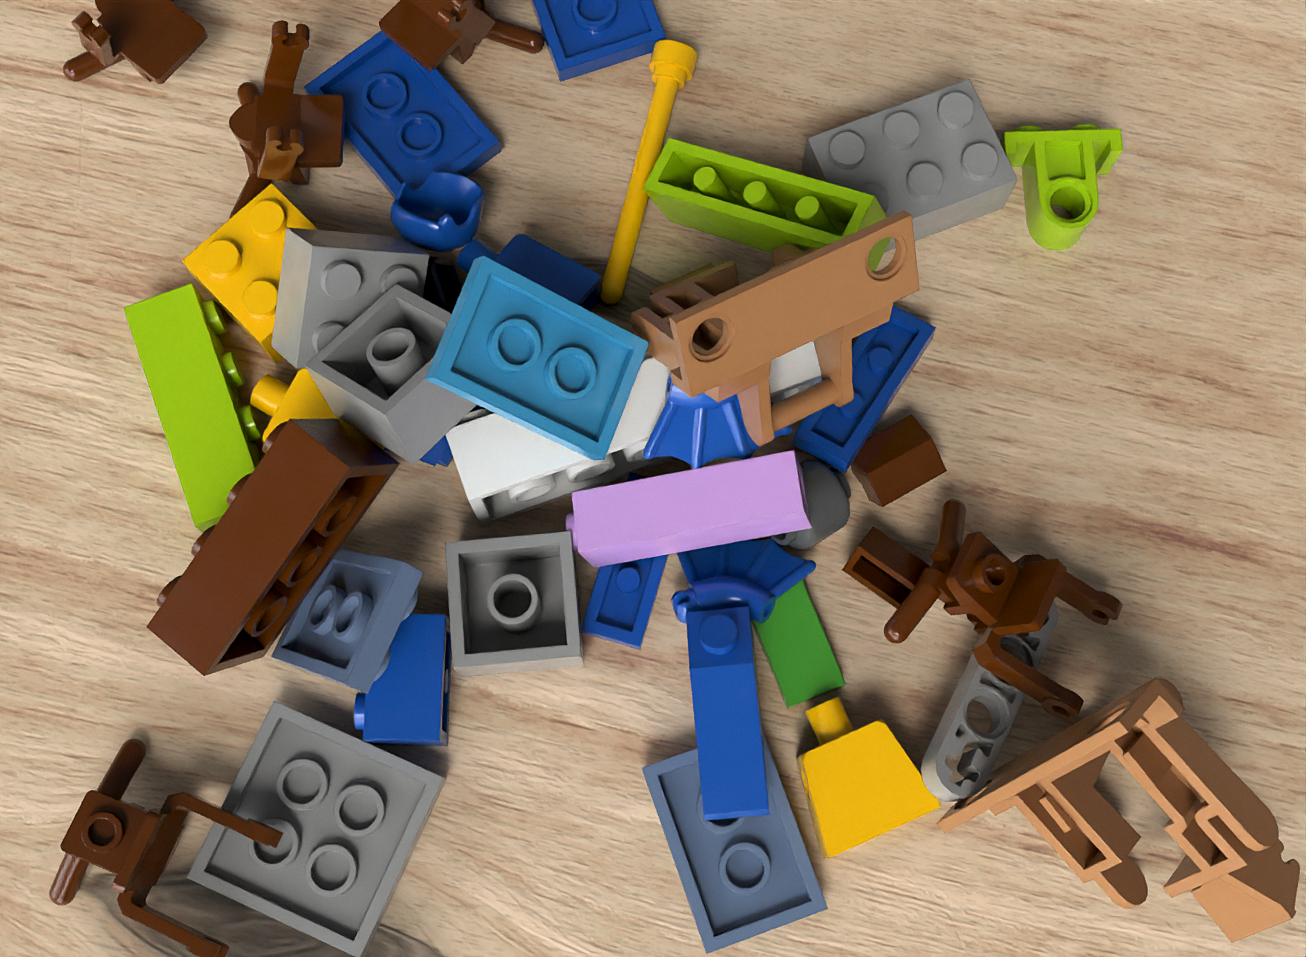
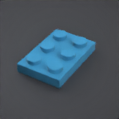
M481 256L474 259L425 380L591 460H605L649 342L488 257Z

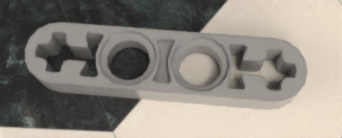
M1053 601L1044 625L1039 631L1018 633L1016 636L1007 634L1000 641L1001 648L1037 670L1056 627L1058 612L1055 602ZM973 653L924 755L921 766L922 780L927 790L936 798L945 802H956L971 797L982 790L987 783L1025 697V693L981 667ZM971 700L981 702L987 707L991 715V727L987 733L976 731L967 719V706ZM965 746L975 748L962 754L957 765V771L964 777V780L953 783L950 780L952 769L945 764V761L958 757L963 752Z

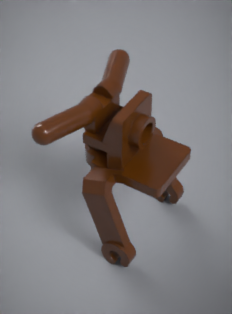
M95 0V5L101 14L97 19L99 26L97 27L92 22L93 18L85 11H82L71 22L79 32L82 46L87 51L66 61L63 66V73L68 80L79 82L126 58L137 72L149 82L154 81L157 84H163L207 39L208 34L201 24L173 3L174 0Z
M400 0L379 21L381 32L428 71L434 70L449 54L461 64H464L472 56L474 43L479 45L484 38L531 54L539 53L544 47V38L539 32L496 18L485 0Z
M280 20L272 25V43L264 69L262 95L258 86L252 82L242 83L237 90L241 107L230 117L229 126L245 153L249 177L229 219L269 186L272 180L291 181L295 185H308L309 168L340 167L343 163L345 102L341 95L293 94L294 82L304 50L309 47L310 29L305 24H297L296 33H289L287 21Z
M957 499L946 501L941 508L937 542L930 555L933 564L931 568L923 570L915 587L885 624L884 635L886 639L895 644L904 642L935 601L939 599L945 603L943 609L951 616L966 614L968 620L975 625L974 630L979 635L972 652L981 667L1041 703L1043 709L1050 715L1065 721L1069 720L1070 715L1078 716L1084 701L1077 693L1064 688L1003 650L1000 646V641L1007 634L1039 631L1044 625L1055 597L1079 610L1088 619L1102 625H1107L1109 619H1118L1123 606L1122 603L1113 595L1097 591L1066 572L1067 567L1058 558L1047 560L1039 554L1024 555L1015 562H1012L981 532L967 534L962 544L966 508Z
M129 739L121 746L97 790H90L86 793L60 845L65 855L49 890V897L54 904L60 906L72 902L89 863L116 874L111 889L120 892L117 902L123 915L187 946L186 949L198 957H225L229 949L227 944L149 907L146 904V898L152 886H156L160 876L169 864L184 828L182 824L190 810L256 842L277 848L283 832L257 820L241 817L199 796L186 792L167 796L161 809L154 808L148 812L144 810L145 807L121 800L146 755V746L141 740Z

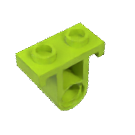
M1081 124L1068 130L1043 131L1039 126L1029 125L1015 128L1010 132H1004L1000 143L1011 166L1022 167L1026 221L1030 236L1037 244L1046 249L1059 251L1070 248L1079 241L1098 211L1099 197L1096 175H1108L1122 153L1121 128L1101 129L1100 126L1095 124ZM1060 206L1067 209L1072 214L1073 219L1060 218L1052 211L1051 207Z

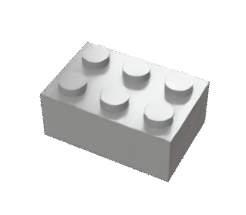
M970 79L808 137L802 163V170L807 177L875 195L887 217L903 210L912 215L914 241L1004 208L1018 180ZM893 237L891 238L885 252L896 248V243Z

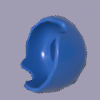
M432 171L418 189L411 190L408 182L402 183L392 203L390 219L401 236L414 246L435 252L453 251L469 243L478 232L483 218L487 194L478 182L461 174Z

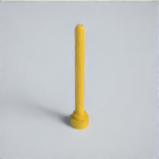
M660 40L655 43L649 69L653 73L652 81L656 85L602 281L600 297L606 304L613 305L622 299L649 199L643 187L661 154L677 90L683 89L685 82L693 78L698 54L692 47L678 41Z

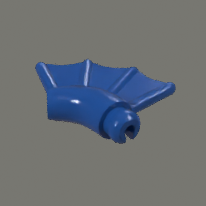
M669 373L665 391L667 402L646 443L643 456L648 460L653 457L673 456L689 463L692 469H697L713 459L723 457L742 460L749 459L760 446L755 444L745 428L737 394L720 402H716L705 393L691 398L672 383L671 374ZM789 425L774 432V438L783 434L789 435L792 432V426Z
M772 538L757 541L744 540L678 552L677 555L689 589L679 590L673 594L671 598L673 610L678 621L687 624V612L749 606L751 620L764 623L771 615L776 599L812 573L816 568V563L813 560H805L789 555Z

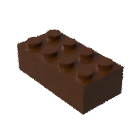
M289 419L278 425L266 438L262 447L265 455L253 473L241 478L229 492L226 502L230 506L218 524L205 530L194 543L191 554L195 557L182 575L170 581L159 594L156 603L160 608L147 625V628L203 676L264 657L399 466V462L342 419Z

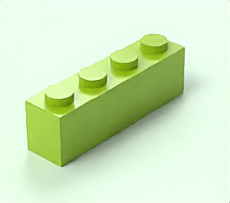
M668 138L643 187V190L670 222L772 253L773 248L784 243H789L802 251L813 247L820 249L888 218L875 195L672 138ZM892 237L881 239L871 249L868 257V265L871 271L876 270Z
M190 283L123 307L194 526L204 532L209 527L218 524L230 505L226 501L234 485L247 474L253 473L261 461L255 440L261 439L263 432L253 407L250 404L242 405L237 387L244 385L245 380L232 351L224 352L219 334L227 332V327L221 310L214 298L206 301L196 287Z

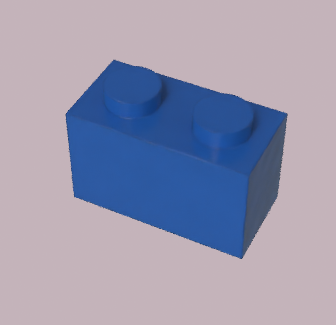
M410 614L405 620L401 621L389 647L391 651L390 660L384 673L372 683L368 694L364 692H357L354 705L356 730H363V740L373 745L448 746L452 662L450 619L446 614Z

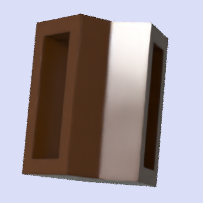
M912 414L868 438L851 464L852 473L862 484L869 501L881 507L886 506L947 471L932 437Z
M873 526L842 570L897 609L910 592L864 561L861 556H864L910 590L917 584L923 570L931 568V566Z

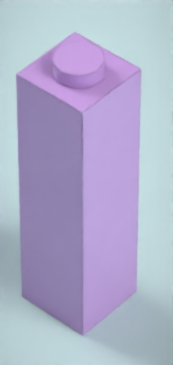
M794 450L571 492L574 513L566 515V531H571L573 551L578 550V553L594 568L812 528L803 469Z

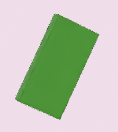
M803 580L776 599L774 609L764 623L751 620L787 709L846 685Z

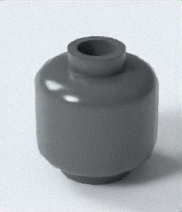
M809 459L800 462V465L803 469L812 528L771 535V538L778 544L784 546L788 544L801 550L815 546L843 528L850 516L849 498L851 490L846 478L837 469L828 468L821 462Z

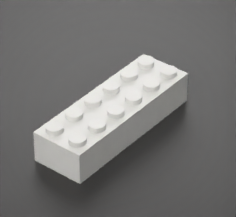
M813 341L771 361L769 385L770 399L773 404L822 381ZM645 353L605 460H591L515 422L492 413L488 409H480L468 413L456 424L457 426L453 427L446 434V438L468 501L481 526L483 527L571 496V492L590 489L627 476L630 472L636 473L675 459L676 457L664 456L653 457L648 460L643 456L646 443L667 402L665 391L671 370Z

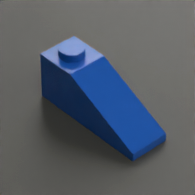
M749 606L687 612L689 670L704 819L716 820L770 815L755 642Z

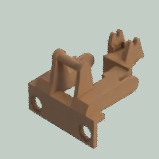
M903 210L820 249L813 247L802 251L789 243H784L773 248L771 253L773 268H770L769 272L739 285L736 264L728 260L717 266L709 263L650 290L649 298L652 311L647 307H643L631 313L633 331L636 336L649 342L646 353L671 370L672 383L689 397L693 398L701 393H705L716 402H720L737 394L745 428L755 444L762 446L773 441L774 432L832 404L842 407L853 401L852 338L888 322L893 303L920 290L913 222L910 213ZM893 237L896 243L893 259L883 269L871 271L868 265L871 249L881 239ZM813 341L822 381L771 405L769 385L771 361Z
M1156 677L995 769L991 772L987 783L980 792L957 801L937 822L942 831L947 833L988 809L997 816L1016 806L1084 883L1094 880L1118 906L1124 909H1132L1145 902L1148 895V886L1143 873L1127 856L1141 836L1094 788L1102 767L1111 752L1170 817L1164 829L1187 854L1163 887L1171 898L1191 890L1194 897L1231 943L1291 920L1296 914L1295 902L1300 865L1295 859L1286 862L1282 860L1281 853L1284 850V845L1278 839L1279 831L1275 817L1254 792L1180 716L1185 710L1181 695L1177 688L1166 679H1158Z

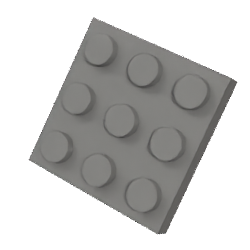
M273 701L227 794L222 808L246 819L251 818L283 832L277 848L266 846L214 822L187 878L355 957H365L445 784L446 778Z

